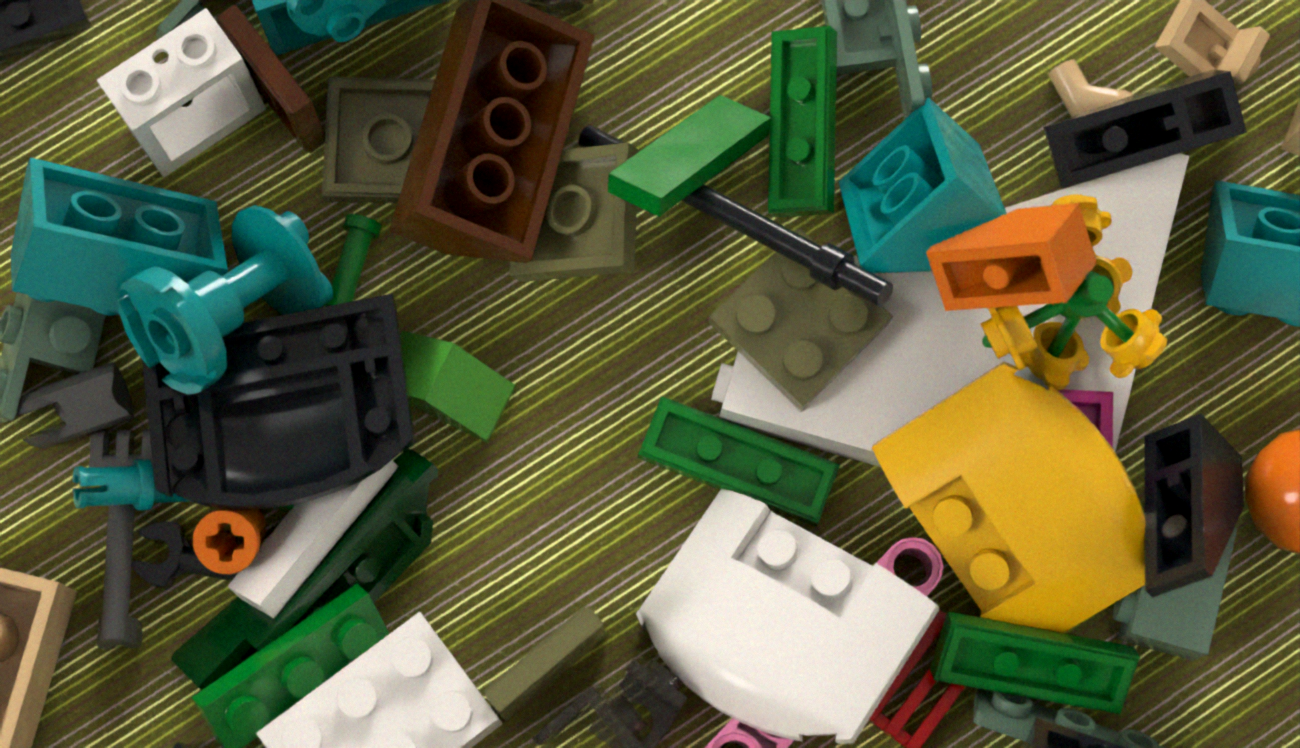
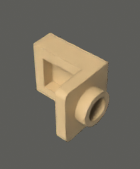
M1180 0L1155 48L1189 77L1210 70L1231 71L1234 85H1241L1257 70L1261 61L1260 53L1270 34L1261 26L1239 30L1205 0Z

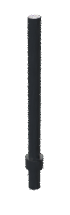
M593 125L586 126L580 133L578 140L581 148L625 143ZM705 184L682 200V202L804 266L810 270L809 273L812 279L833 290L843 287L878 307L884 306L892 295L893 284L856 265L854 256L830 243L820 246Z

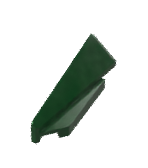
M412 449L401 453L393 460L398 466L393 475L276 617L268 616L237 597L177 649L172 655V661L202 691L355 584H358L368 592L374 603L431 544L433 520L427 515L426 509L429 483L433 479L438 478L436 466Z

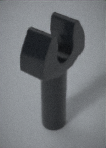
M162 521L139 530V534L145 539L155 543H166L169 547V556L164 563L153 565L144 561L132 562V568L145 581L155 587L170 589L176 578L185 573L232 581L238 574H219L206 568L197 558L194 548L185 539V529L178 523Z

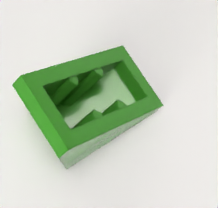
M402 331L400 337L410 406L488 443L516 388L515 384L454 343Z

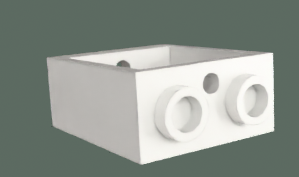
M207 8L97 79V82L163 178L266 110L243 58ZM160 52H165L169 55L168 60L163 64L154 62L155 56ZM188 101H192V104H190L189 106L182 107Z

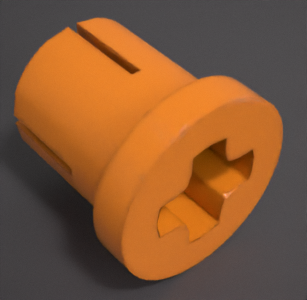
M218 508L209 512L199 521L193 533V548L197 558L206 568L219 574H234L244 570L256 558L260 544L265 538V517L259 509ZM227 524H231L233 534L224 533L223 528ZM234 535L243 536L244 541L237 545Z

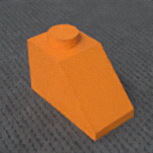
M1079 203L1016 209L937 243L926 252L945 311L1067 303L1097 263Z

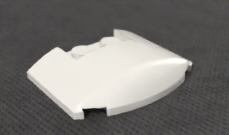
M721 488L636 615L642 628L645 631L646 629L648 630L659 656L669 669L701 699L722 713L760 731L787 739L802 741V735L837 734L835 739L837 744H851L855 742L940 609L928 597L879 564L875 563L872 566L771 512L768 505L761 501Z

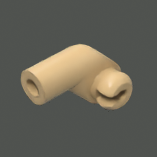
M1075 59L1058 65L1048 74L1071 117L1133 95L1127 90L1090 86Z

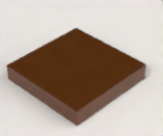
M234 4L217 16L219 20L217 22L243 58L258 92L305 152L309 151L311 154L325 144V133L312 101L237 5Z

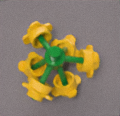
M1073 194L1056 199L1052 205L1079 203L1092 247L1097 245L1102 240V230L1109 227L1112 223L1111 214L1100 211L1097 199L1091 196ZM1094 249L1093 252L1097 263L1067 303L1047 304L1025 316L1021 314L1018 306L987 308L991 318L980 323L985 334L982 343L986 348H992L997 359L1010 354L1018 371L1028 367L1031 373L1043 380V383L1048 388L1051 386L1056 390L1065 389L1070 382L1069 376L1075 370H1084L1089 363V355L1084 349L1083 341L1075 331L1082 319L1096 316L1106 325L1100 338V345L1113 358L1109 370L1116 378L1127 377L1133 369H1142L1153 363L1164 351L1167 345V338L1159 330L1162 316L1154 309L1146 310L1143 313L1137 309H1128L1118 314L1121 309L1118 297L1123 283L1129 281L1132 277V266L1123 257L1111 260L1096 255ZM1059 314L1065 317L1063 323H1043ZM1033 327H1035V329H1034V331H1033V336H1032V333H1031L1030 329L1033 328Z

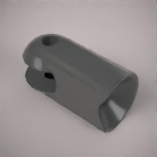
M115 362L50 383L24 394L19 400L16 416L50 404L54 405L57 414L63 422L34 432L22 439L29 445L39 448L63 444L132 420L135 416L127 385Z

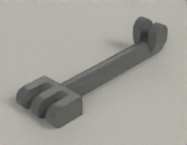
M132 429L118 430L116 454H109L110 442L107 430H100L91 434L89 467L131 466L134 459H148L153 465L149 429L143 430L141 453L134 454L135 438ZM133 504L110 505L108 508L102 616L98 621L97 646L100 649H114L115 645H124L125 648H140L142 645V625L138 619L129 616L135 515Z

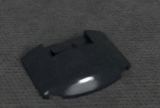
M393 294L242 323L240 327L222 338L226 348L227 368L221 379L200 393L187 395L172 389L161 380L169 375L170 372L160 362L149 368L142 360L155 489L172 498L173 494H176L197 504L221 509H263L293 505L338 492L366 479L381 470L401 451H407L416 443L396 302Z

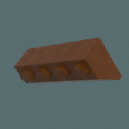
M466 0L456 10L389 232L446 255L521 263L531 261L595 35L518 0Z

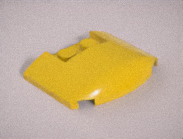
M1003 361L873 444L872 450L904 508H910L980 608L981 618L1064 633L1145 585V515L1126 469L1096 426L1081 410L1056 389L1049 386L1047 390L1041 385L1014 375L1018 371L1017 367Z

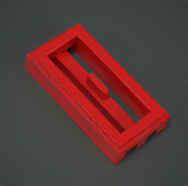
M942 610L938 611L868 720L904 748H921L966 687L950 683L912 735L902 728L937 682L933 679L930 668L891 720L881 713L942 631L947 615Z

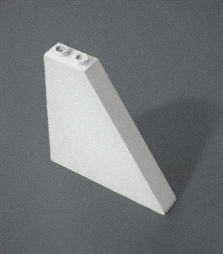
M1181 153L1021 202L1006 207L1005 210L1006 213L1021 208L1051 206L1056 199L1073 194L1096 198L1098 209L1103 212H1109L1112 223L1109 227L1102 230V240L1092 248L1096 255L1111 260L1117 257L1127 259L1133 270L1131 279L1123 283L1118 297L1121 309L1118 314L1128 309H1137L1143 313L1152 307L1189 156ZM854 256L855 264L860 266L858 256ZM932 271L875 273V275L893 284L892 295L883 306L893 316L891 322L802 411L790 402L739 351L734 366L721 363L711 400L723 403L720 419L752 431L881 467L872 450L873 444L1003 361L1014 366L1016 365L1010 354L997 359L992 348H986L983 345L982 339L985 334L980 323L991 318L987 308L945 311ZM1047 304L1018 306L1021 314L1025 316ZM1059 314L1043 323H1063L1065 317ZM1096 316L1082 319L1075 329L1083 341L1084 349L1089 355V363L1084 370H1075L1069 376L1070 382L1065 389L1113 392V450L1115 452L1136 369H1133L1131 374L1124 378H1116L1110 372L1109 368L1113 358L1100 345V338L1106 325ZM1033 327V328L1030 329V331H1031V333H1032V336H1033V331H1034L1035 327ZM1028 367L1014 373V375L1048 389L1043 380L1034 376Z

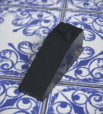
M1210 70L1161 85L1043 127L1058 182L1062 189L1247 133L1231 71Z
M1202 414L1144 436L1145 591L1152 598L1212 577L1244 508L1242 456Z

